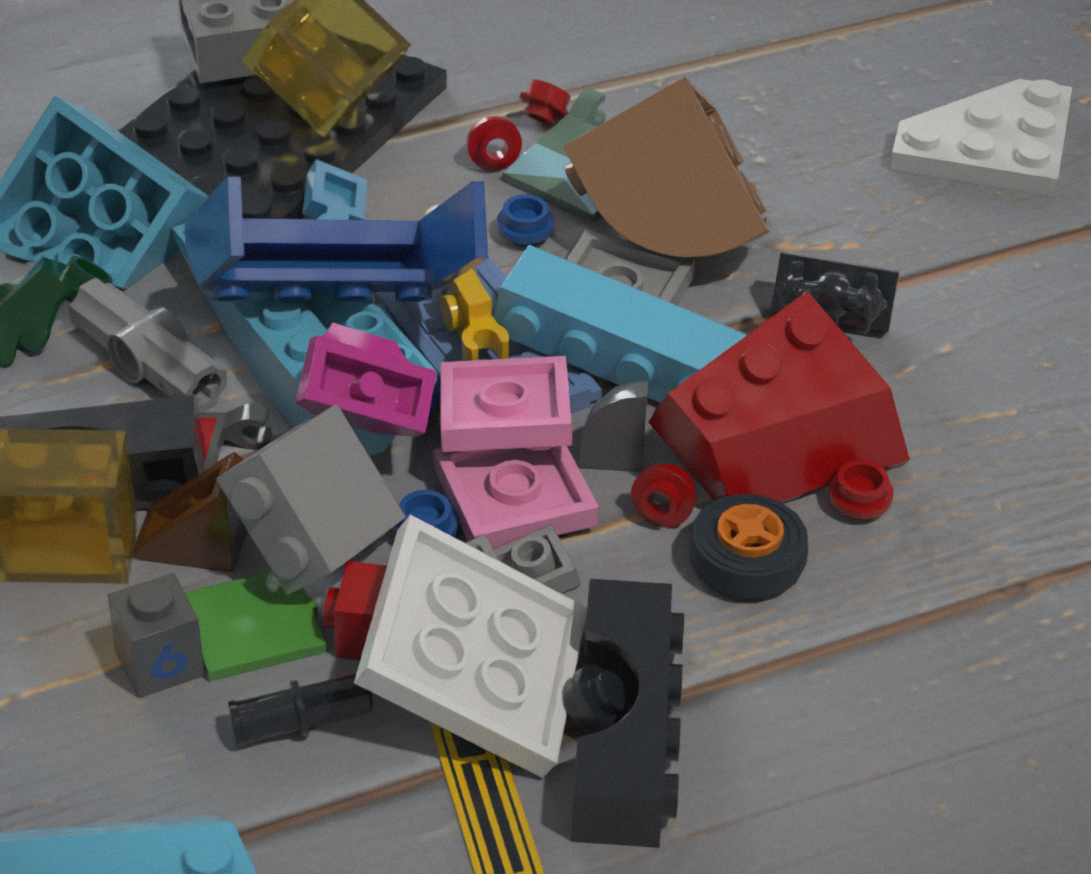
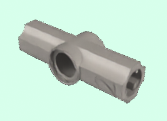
M94 278L79 287L77 296L69 304L71 322L107 349L113 366L125 380L131 383H138L143 379H147L170 398L194 395L198 412H205L217 404L219 395L227 387L226 369L188 341L182 324L170 310L164 307H157L149 312L114 285L103 283L98 278Z

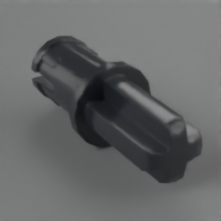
M356 674L301 687H299L298 681L294 680L289 683L290 689L239 701H228L237 746L240 747L247 743L300 731L301 736L305 737L309 736V728L368 714L373 708L372 692L355 684Z

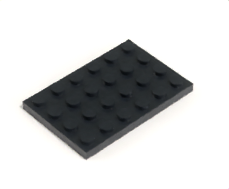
M311 21L313 45L305 46L306 68L205 83L199 82L196 70L194 69L120 128L118 132L209 197L227 177H241L242 218L303 219L306 216L303 215L306 175L314 162L319 160L349 173H354L447 88V70L426 63L417 57H409L381 47L375 42L365 41L337 31L331 26L320 25Z

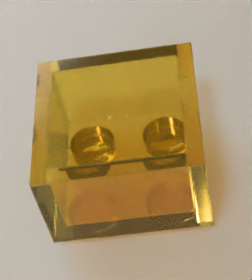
M293 0L267 23L242 61L325 137L386 79L412 44L365 0Z
M0 429V582L128 584L133 560L132 551L138 532V521L126 431Z

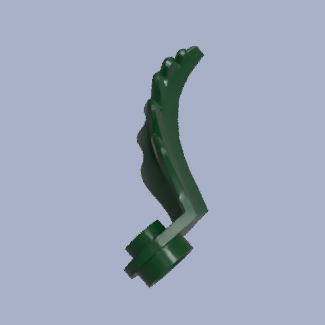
M72 256L67 264L42 257L27 274L0 285V366L7 367L14 362L19 345L32 352L43 348L50 337L59 306L65 300L70 303L73 302L78 294L79 287L84 283L98 278L103 283L112 284L111 276L95 263L80 256Z

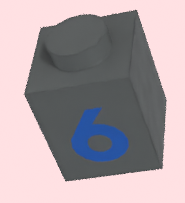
M174 573L107 594L115 651L138 698L205 676L199 619Z

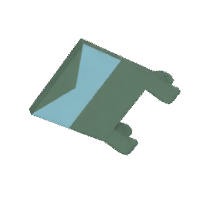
M591 88L584 89L577 97L569 113L503 172V181L594 223L601 214L596 209L589 195L586 193L580 197L570 183L564 166L571 163L563 146L605 122L606 113L597 109L605 101V94Z

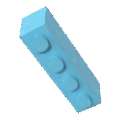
M528 245L501 285L494 314L495 321L507 330L509 339L551 357L566 356L568 364L618 385L648 380L647 397L658 402H662L670 391L747 335L531 245Z

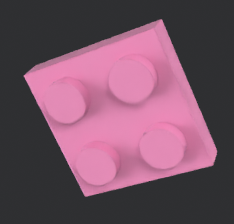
M566 356L441 362L442 452L461 451L467 454H480L492 449L526 448L533 451H543L554 446H572V422Z
M554 446L543 451H533L526 448L492 449L480 454H467L461 451L442 452V448L433 449L434 470L451 506L457 513L458 522L468 542L486 534L494 550L550 524L554 527L557 535L598 526L599 506L567 446Z

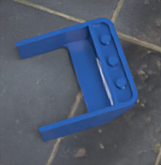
M227 177L185 223V249L199 288L212 291V300L244 301L250 299V292H274V300L280 302L312 299V292H335V300L340 302L371 300L372 292H395V300L399 302L427 301L432 299V290L442 288L488 259L484 181H471L419 221L242 218L241 177Z

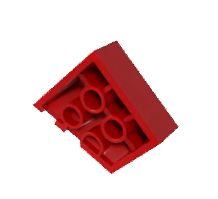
M808 291L670 391L648 421L714 501L718 498L735 494L762 495L786 503L798 499L804 493L829 486L832 477L847 462L867 460L889 470L904 465L910 460L890 386Z

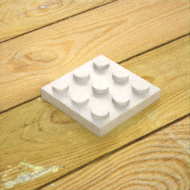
M409 515L396 533L354 683L543 778L558 762L567 716L564 691L572 683V678L575 674L587 607L428 523Z

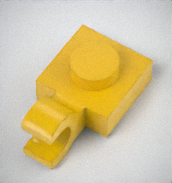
M472 268L447 284V295L440 298V309L444 324L448 331H456L462 341L463 361L478 360V351L487 348L494 350L498 354L499 359H509V334L492 316V299Z

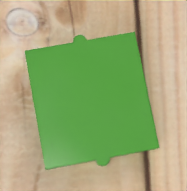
M273 571L185 592L199 619L203 664L209 682L326 653V642L316 619L318 614L317 602L314 599H308L304 587L287 595Z

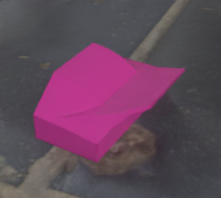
M332 323L323 336L317 335L309 341L295 403L313 415H317L337 403L352 427L379 434L417 437L426 433L437 371L410 363L401 352L396 341Z

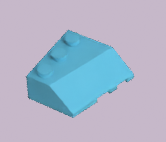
M54 95L0 180V252L36 263L42 257H46L67 264L72 256H80L105 270L113 280L112 285L128 289L180 251L173 238L172 227L185 224L209 196L88 109Z
M214 815L0 832V874H257L234 823Z

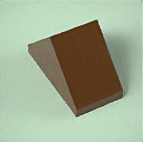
M232 452L149 508L132 553L141 561L233 573L248 531L216 478L244 459L237 453Z

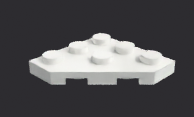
M1017 79L904 119L899 122L892 150L890 170L1054 197L1061 164L1072 87L1058 85L1053 81L1044 79L1035 81Z

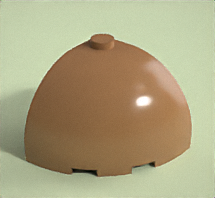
M685 76L563 146L571 163L564 166V170L577 194L581 197L587 193L599 213L617 232L643 248L674 257H710L743 247L772 230L768 218L762 219L761 214L766 212L762 199L754 183H750L740 169L739 165L744 161L715 105Z

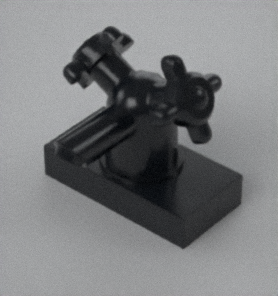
M781 252L771 312L778 313L808 291L837 326H839V323L856 326V332L866 334L869 332V329L889 331L900 271Z

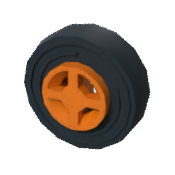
M735 494L718 498L701 509L691 526L690 562L698 577L715 591L735 598L762 599L778 595L797 583L806 566L808 557L807 529L798 514L780 501L762 495Z

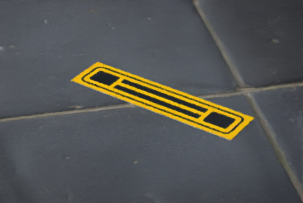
M429 721L475 874H544L508 761Z

